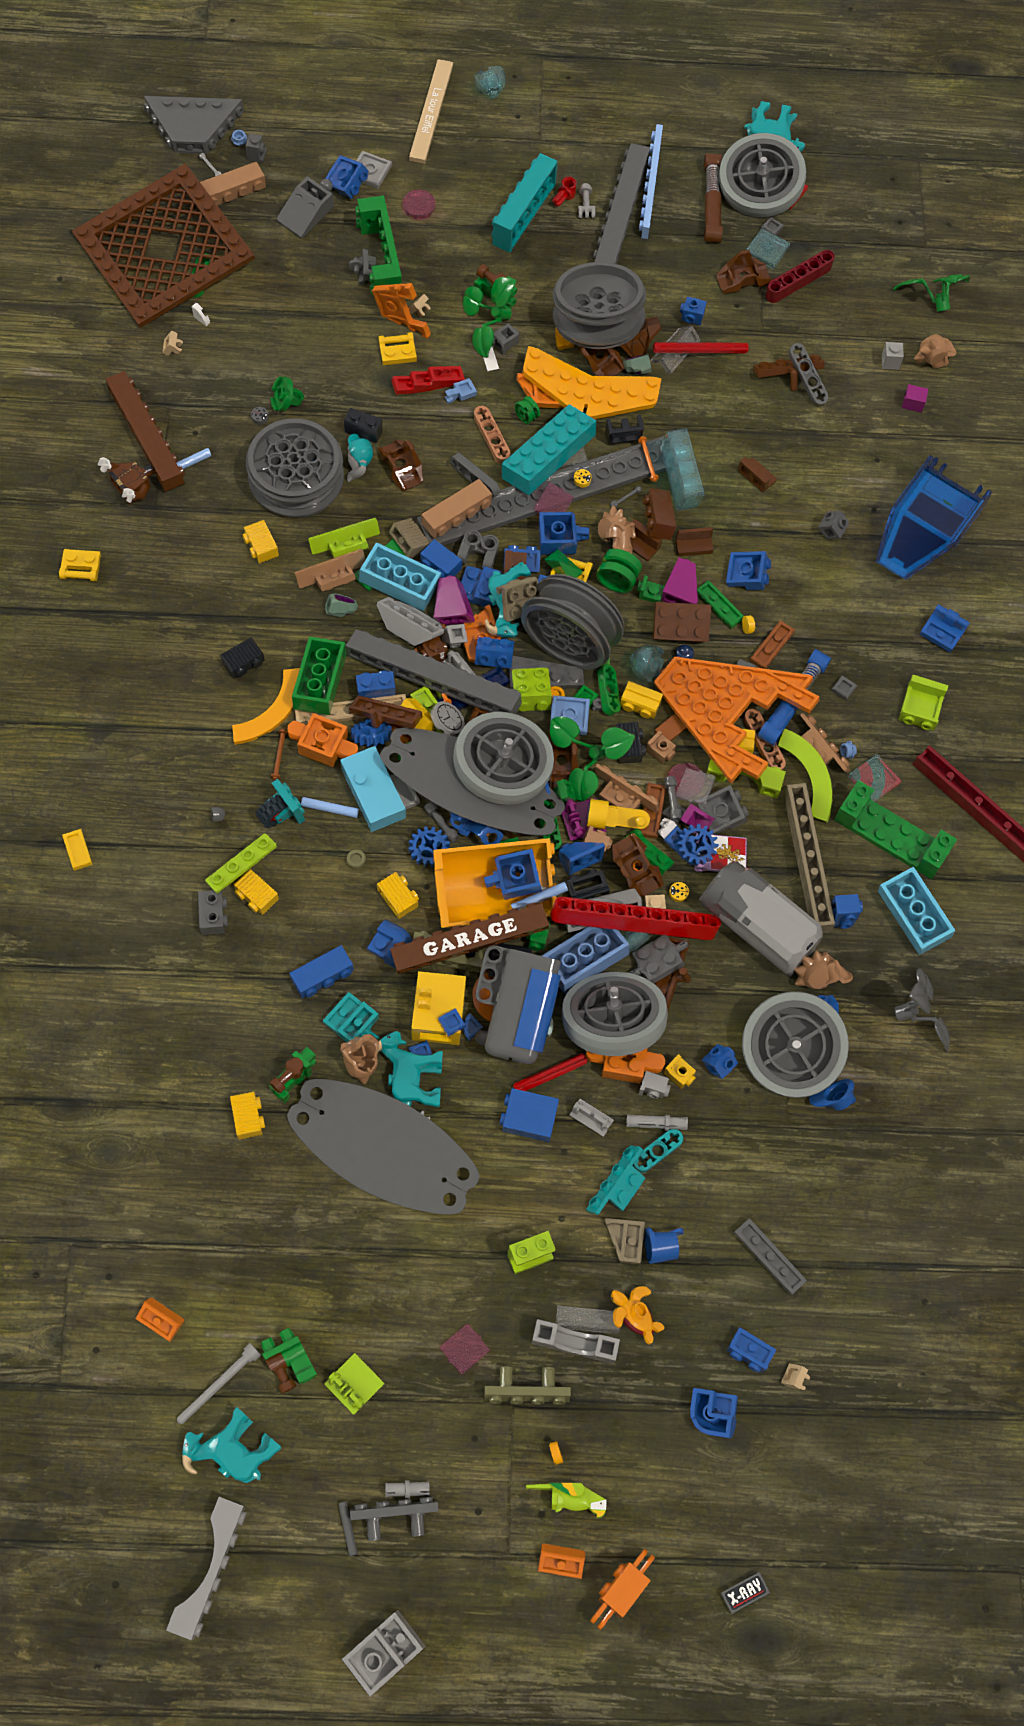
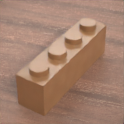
M257 162L200 182L217 205L266 188L265 176Z
M478 479L422 513L421 524L434 539L438 536H443L452 527L459 526L465 519L472 518L478 511L488 508L492 503V493Z

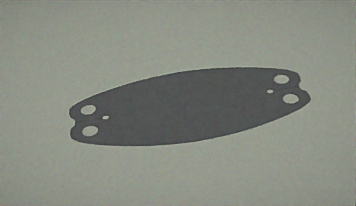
M398 728L391 734L392 742L390 746L384 747L380 753V758L386 767L413 790L454 814L490 827L530 835H548L555 829V817L561 815L565 808L561 798L551 788H549L550 794L547 793L545 787L532 799L512 805L496 804L476 796L464 786L456 773L453 755L458 737L423 729ZM403 734L410 735L412 738L411 743H402L400 736ZM409 752H414L415 755L411 756ZM398 753L401 756V761L393 763L389 759L390 754ZM552 799L556 806L553 809H548L544 806V801ZM541 818L546 822V826L541 829L537 828L534 825V821Z
M312 1079L303 1084L300 1091L301 1099L298 1104L290 1108L287 1114L289 1124L302 1142L334 1172L356 1187L400 1206L436 1214H456L463 1210L467 1202L466 1192L475 1187L479 1180V1173L469 1156L435 1123L405 1103L366 1087L328 1079ZM314 1087H319L323 1091V1095L319 1100H314L310 1096V1092ZM320 1110L324 1111L323 1115L319 1114ZM300 1112H306L309 1115V1122L305 1125L297 1122V1115ZM463 1167L467 1168L470 1173L469 1178L465 1181L459 1180L457 1177V1171ZM443 1177L447 1179L445 1183L442 1182ZM447 1193H453L456 1197V1203L452 1206H447L443 1202V1198Z

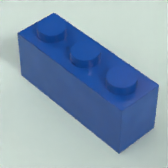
M341 945L289 974L301 998H309L315 995L317 990L332 986L335 983L334 981L340 978H347L352 974L354 968L353 963Z

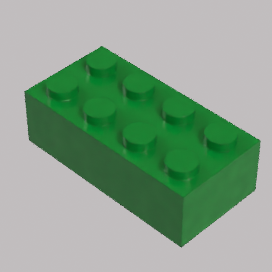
M309 636L292 694L294 710L325 715L331 714L347 655L345 642Z

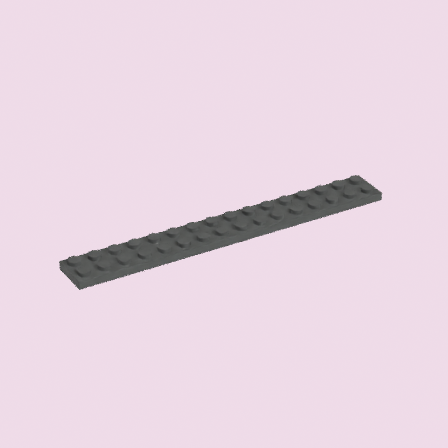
M677 432L646 442L655 475L690 463L691 459ZM642 444L556 471L530 495H527L515 486L502 489L500 494L492 499V503L488 508L478 511L472 518L465 519L459 526L452 527L443 536L436 537L435 540L444 546L462 540L465 533L469 530L483 533L539 514L540 512H545L650 477L651 473ZM580 469L589 471L592 476L590 485L584 488L578 487L574 483V474ZM421 516L417 517L422 533L428 538V542L431 543L434 538L421 524Z

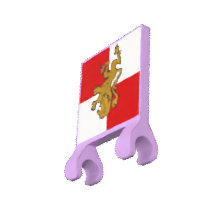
M711 835L718 838L714 841V843L719 844L714 849L717 851V854L715 856L711 855L713 859L710 862H706L705 865H702L701 862L697 866L694 865V869L697 872H719L733 861H738L746 868V838Z

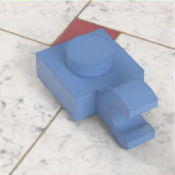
M470 378L454 383V389L445 391L447 395L445 400L447 403H452L459 397L463 401L476 396L477 390Z

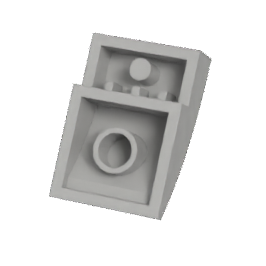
M397 1610L342 1660L368 1695L371 1696L426 1646L399 1610Z

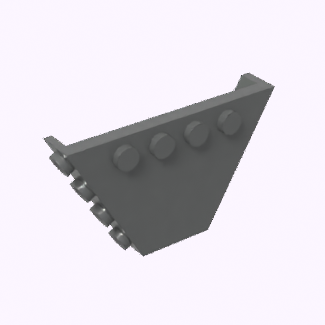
M144 96L145 103L143 104L146 113H150L153 124H157L160 135L165 137L167 146L171 147L174 153L208 154L211 149L215 148L216 143L224 137L226 131L234 125V122L244 111L242 99Z

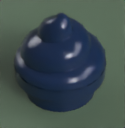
M680 645L677 648L676 657L693 659L694 651L690 646Z

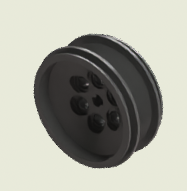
M592 262L575 266L562 274L553 289V302L555 304L553 310L554 324L558 332L566 340L581 347L606 349L625 344L639 333L644 324L645 287L638 275L618 264Z
M292 418L274 422L266 426L255 436L246 454L248 482L253 496L262 506L277 515L288 518H303L315 515L326 509L341 491L344 481V469L340 445L327 429L313 421Z
M554 574L542 579L536 586V593H538L539 597L528 599L522 607L521 621L527 634L549 655L570 666L589 670L596 669L605 664L611 655L610 647L617 645L623 637L624 621L619 610L602 592L578 578Z

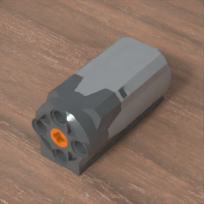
M738 861L730 862L723 867L699 899L703 907L720 919L721 922L789 978L795 973L794 970L803 964L802 960L814 952L823 938L821 925L752 868H745Z

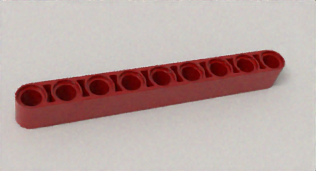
M568 897L556 898L550 912L551 919L562 924L702 940L714 939L721 925V920L712 914Z

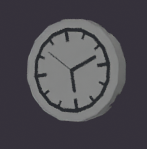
M444 701L438 702L433 707L431 718L435 727L438 730L442 729L444 731L443 734L451 736L460 734L465 726L464 718L460 711L454 705Z

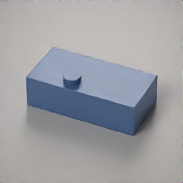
M587 927L542 956L561 961L558 975L561 976L559 988L565 995L579 981L599 974L629 955V943L618 930Z

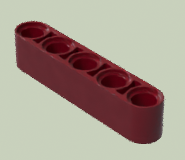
M823 250L770 281L766 292L767 301L771 303L779 302L828 273L832 268L835 254L830 250Z

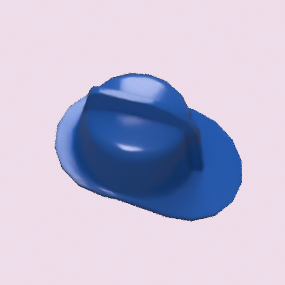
M850 1079L837 1081L825 1090L810 1096L809 1101L816 1107L829 1106L837 1111L843 1110L856 1102L852 1092L855 1084Z

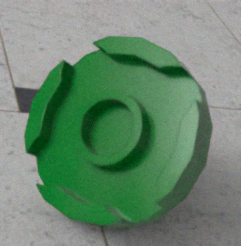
M279 376L272 386L274 398L271 397L270 401L273 410L284 412L290 405L299 406L305 397L300 390L293 387L291 378Z

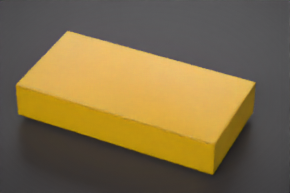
M79 829L63 834L73 870L93 865L82 830Z

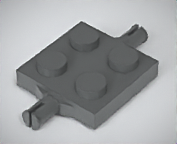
M662 935L632 953L637 961L638 968L628 973L638 976L642 974L649 981L655 983L685 966L679 952L689 947L686 940L675 945L669 940L667 935Z

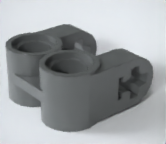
M469 530L463 537L457 556L462 559V564L466 565L470 554L480 553L484 557L482 570L484 566L493 569L498 555V538L494 535L481 536L478 531Z

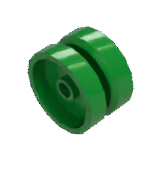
M609 549L605 553L602 564L596 572V577L604 587L611 591L629 593L635 585L642 565L636 556L625 550Z

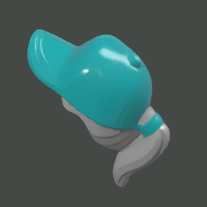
M352 434L348 437V462L352 468L347 475L348 482L361 477L366 471V466L369 465L373 458L372 444L367 439H360L357 434Z

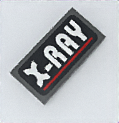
M760 1572L720 1594L730 1614L770 1592Z

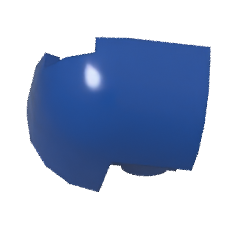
M385 919L378 927L377 933L369 944L367 951L384 960V963L395 968L390 948H393V945L399 942L410 943L412 942V937L404 928Z
M693 1388L690 1415L694 1426L700 1432L710 1436L732 1438L737 1421L735 1417L738 1396Z

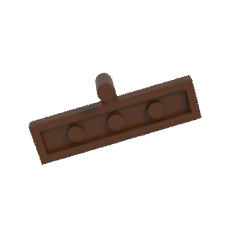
M809 355L815 369L824 368L825 362L820 356ZM778 359L776 362H760L754 365V372L758 378L790 373V390H797L798 372L791 360ZM806 363L800 364V368L802 371L809 370V367Z
M359 695L349 706L350 713L370 718L374 728H379L384 721L414 729L423 717L422 711Z
M669 938L675 945L684 941L682 939ZM689 947L679 952L683 962ZM681 967L655 982V985L661 990L666 999L668 1011L678 981L685 983L691 981V977L685 967Z

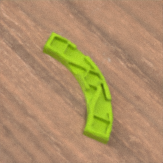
M784 729L778 747L793 754L805 766L813 787V803L811 808L813 818L828 823L833 802L832 783L828 769L819 753L809 742L796 733Z

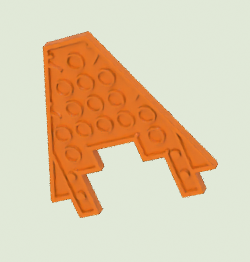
M674 657L654 681L655 688L659 693L663 694L665 701L730 783L734 782L741 771L758 780L768 767L767 761L739 747L746 738L747 732L733 725L751 702L768 710L778 697L810 713L820 696L806 690L813 681L812 675Z

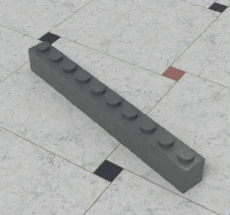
M631 143L629 150L626 149L624 159L626 161H622L620 169L622 174H618L616 184H618V187H614V199H611L609 209L611 210L606 213L605 222L607 223L602 226L601 234L603 236L599 237L597 243L599 249L594 252L593 260L595 262L617 264L648 162L650 147Z
M356 629L346 644L347 656L384 671H393V674L488 712L516 714L522 704L521 693L515 689L506 688L497 682L493 683L482 676H475L466 670L452 667L448 663L439 662L432 657L421 655L417 651L403 648L399 644H393L383 638L372 636L368 632Z

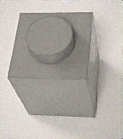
M885 343L882 352V369L899 370L904 357L903 343Z

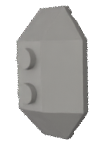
M390 597L377 602L378 610L386 628L411 645H418L444 633L441 623L413 606L394 601Z

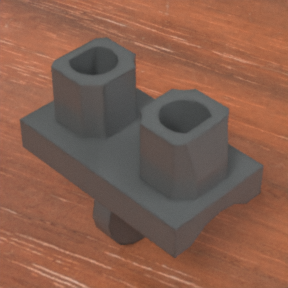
M363 249L361 257H354L349 262V269L358 274L360 285H364L365 281H370L369 274L372 273V270L368 268L375 266L376 257L369 256L368 250Z

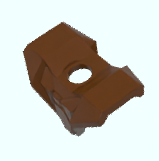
M749 250L739 252L716 274L723 294L740 291L741 287L753 284L763 286L772 281L766 269V264L754 258ZM741 273H746V274H748V275H744L742 278H740V274H741Z
M658 317L645 319L639 333L629 342L620 345L631 358L647 353L651 340L661 330Z
M578 346V354L584 355L596 376H617L625 369L619 352L612 348L591 349ZM600 350L604 351V357L597 359L596 353Z
M396 439L391 444L378 447L377 451L381 462L388 464L392 471L391 479L403 492L423 482L422 463L411 441ZM398 460L406 462L403 467H398L395 463Z
M548 735L547 738L551 743L554 754L553 770L548 784L549 788L554 790V787L558 786L557 781L562 779L569 781L571 772L575 768H579L577 762V746L579 744L572 741L569 747L561 748L556 746L552 742L551 736ZM563 756L567 762L564 765H559L556 762V758Z
M635 833L612 845L613 862L620 867L621 873L627 879L629 889L635 888L641 897H645L664 885L659 867L651 864L645 854L647 846ZM640 860L643 868L640 871H634L632 869L633 861Z

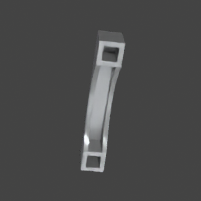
M221 1497L218 1498L210 1518L214 1532V1552L209 1571L196 1592L185 1602L175 1607L166 1631L189 1640H194L195 1636H200L204 1625L201 1623L204 1614L209 1613L212 1605L210 1600L213 1591L216 1592L221 1582V1578H218L221 1569L225 1570L230 1558V1556H227L230 1547L235 1546L238 1538L236 1530L238 1525H243L247 1513L244 1512V1506Z

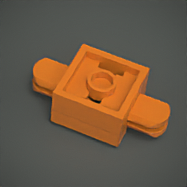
M313 713L307 725L298 721H292L288 725L289 738L298 741V753L302 756L333 767L338 757L343 759L358 753V745L347 740L348 728L343 724Z
M647 1048L624 1056H605L587 1050L585 1052L588 1061L603 1064L602 1077L638 1084L642 1082L644 1071L660 1073L665 1065V1058L662 1054L648 1052Z
M645 1548L633 1564L630 1562L625 1565L623 1563L620 1564L612 1574L615 1577L612 1583L606 1582L599 1591L601 1595L599 1601L602 1605L592 1616L590 1622L594 1624L606 1607L609 1609L597 1625L599 1630L604 1627L613 1613L618 1618H623L651 1581L643 1573L655 1558L652 1554L639 1570L637 1569V1566L648 1553V1550Z

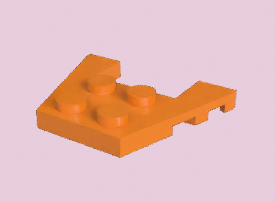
M412 283L380 285L373 288L372 293L383 317L398 325L403 323L408 326L410 331L415 333L417 330L423 333L422 337L428 339L431 332L427 322L412 319L409 307L405 301V298L414 300L417 296Z

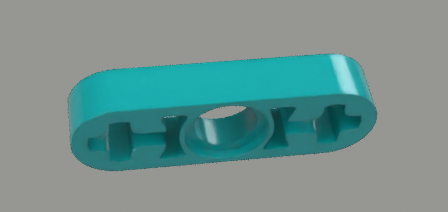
M671 1129L641 1152L633 1167L640 1173L649 1171L681 1146L683 1142L682 1133L677 1129ZM670 1135L673 1137L677 1136V1143L672 1142L667 1148L666 1143L670 1140ZM655 1146L662 1147L663 1155L655 1156L652 1148ZM649 1154L650 1159L646 1162V1167H644L643 1165L639 1167L638 1159H641L643 1161L648 1157Z

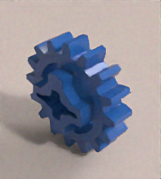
M371 719L365 720V722L359 721V724H354V727L351 728L352 740H354V743L360 742L361 746L367 744V746H377L378 743L384 744V741H389L392 734L391 725H388L387 722H382L379 728H374Z
M697 824L695 828L693 825H690L688 830L684 828L682 830L683 834L678 836V839L681 841L676 843V846L681 847L677 853H683L681 859L687 858V864L694 861L695 866L699 862L705 865L706 860L710 862L713 859L711 855L715 856L717 854V851L714 849L719 846V844L714 843L718 838L711 836L714 831L708 832L707 826L701 829L700 824ZM698 833L697 836H689L690 834ZM699 840V848L695 851V849H696V843H695V842H697V841ZM699 853L706 854L701 857H696Z
M426 826L423 832L420 829L417 830L418 835L412 834L413 840H409V846H411L409 847V853H412V860L417 858V865L422 862L424 868H426L427 864L434 868L433 850H438L441 845L442 849H448L450 841H446L447 835L441 836V829L435 832V827L428 830ZM420 841L421 845H419L418 848H416L418 842Z

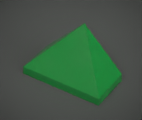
M559 549L545 559V562L558 574L575 578L583 574V571Z

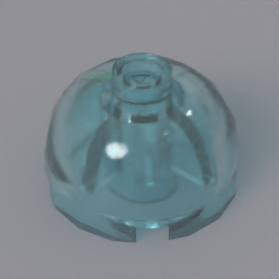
M500 66L487 67L488 71L483 72V70H480L474 75L476 88L482 95L495 98L505 88L506 74L503 67Z
M643 645L631 655L632 671L637 678L653 682V677L657 678L659 676V671L664 663V659L661 658V653L664 654V651L661 647Z

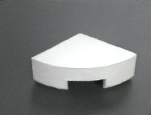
M195 303L192 306L194 318L207 326L210 324L208 315L205 316L201 311L203 308L198 303Z
M664 818L660 823L661 829L658 830V833L665 839L677 825L674 821Z

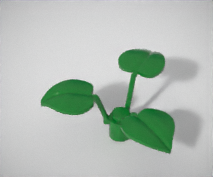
M954 274L934 280L933 283L942 281V293L936 294V298L923 278L903 281L894 287L893 292L902 285L921 283L929 293L932 303H936L937 312L950 309L949 286L957 281L968 283L970 275Z
M499 277L494 281L491 291L492 296L495 298L494 303H496L494 307L481 303L483 293L478 287H468L464 292L463 309L467 315H476L480 306L490 309L492 316L496 318L482 324V328H476L473 333V346L478 354L485 358H488L494 341V332L488 325L497 322L501 323L502 320H509L512 315L511 308L506 306L512 295L516 279Z
M564 716L554 717L550 724V736L556 746L566 748L573 741L576 744L589 748V756L593 760L584 767V770L575 768L569 776L576 799L580 802L586 801L596 792L599 785L597 775L593 771H587L588 768L597 763L598 760L605 759L606 757L609 759H619L624 756L632 746L635 735L621 728L612 727L604 731L601 737L603 745L587 744L575 739L579 735L580 729L573 719Z

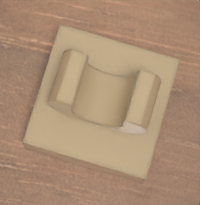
M425 294L420 296L409 307V312L413 314L417 311V315L423 317L425 313L422 311V308L426 312L431 309L425 303L429 298Z
M171 331L166 336L162 354L169 356L171 352L179 354L182 351L181 348L177 347L183 344L182 340L177 339L178 333Z
M789 1363L781 1383L787 1387L805 1390L806 1387L802 1383L804 1379H810V1376L807 1374L808 1369Z

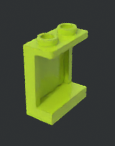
M912 675L898 720L908 725L919 726L924 730L934 731L939 721L938 717L948 685Z
M549 1231L509 1245L507 1256L514 1274L553 1260L552 1253L555 1252V1246Z

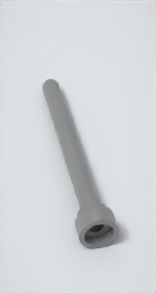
M249 1343L244 1348L243 1356L177 1417V1422L183 1424L245 1364L251 1363L253 1360L256 1361L261 1356L260 1353Z

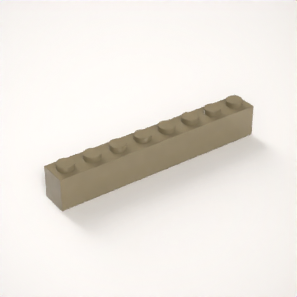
M806 783L787 785L784 799L807 913L821 925L823 933L831 932L835 921Z

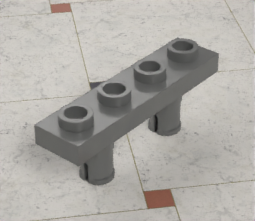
M422 1497L420 1502H411V1499L398 1500V1504L391 1505L389 1501L376 1502V1506L368 1507L367 1503L355 1504V1508L350 1509V1519H364L367 1521L368 1541L381 1539L380 1519L382 1517L399 1515L410 1516L412 1536L425 1535L423 1515L428 1512H438V1501L433 1500V1497Z

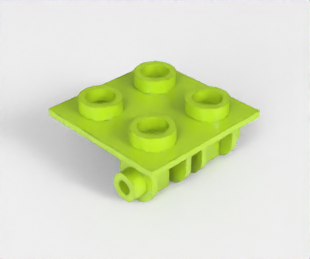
M355 1353L336 1372H333L324 1383L353 1415L384 1385L383 1381Z

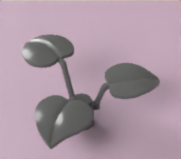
M918 968L916 973L918 982L914 985L909 996L913 1000L895 1007V1014L900 1022L911 1019L912 1022L916 1020L933 1021L936 1032L946 1049V1053L950 1047V1034L941 1017H916L919 1014L917 1006H920L926 1014L930 1013L931 1006L929 1000L933 998L934 994L930 979L921 968Z

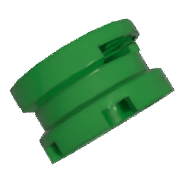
M525 396L523 401H518L514 404L517 416L525 424L531 423L533 419H537L540 416L539 407L530 396Z

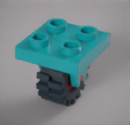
M279 779L273 781L272 785L277 793L266 800L264 804H261L256 812V816L265 828L275 827L291 816H294L299 824L304 822L303 813L305 811L298 799L293 796L285 782L281 784Z

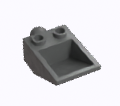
M307 176L295 188L276 221L302 239L334 207L333 195L330 192L333 188L332 182L329 179H323L319 185Z

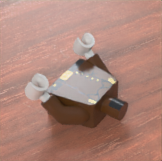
M100 458L98 465L101 466L100 470L102 472L108 470L111 483L129 505L135 500L145 499L151 487L148 477L155 474L150 464L141 469L134 461L130 463H113L107 458Z

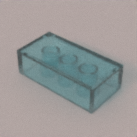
M684 428L668 431L660 444V449L676 509L680 511L696 508L705 493L688 430Z

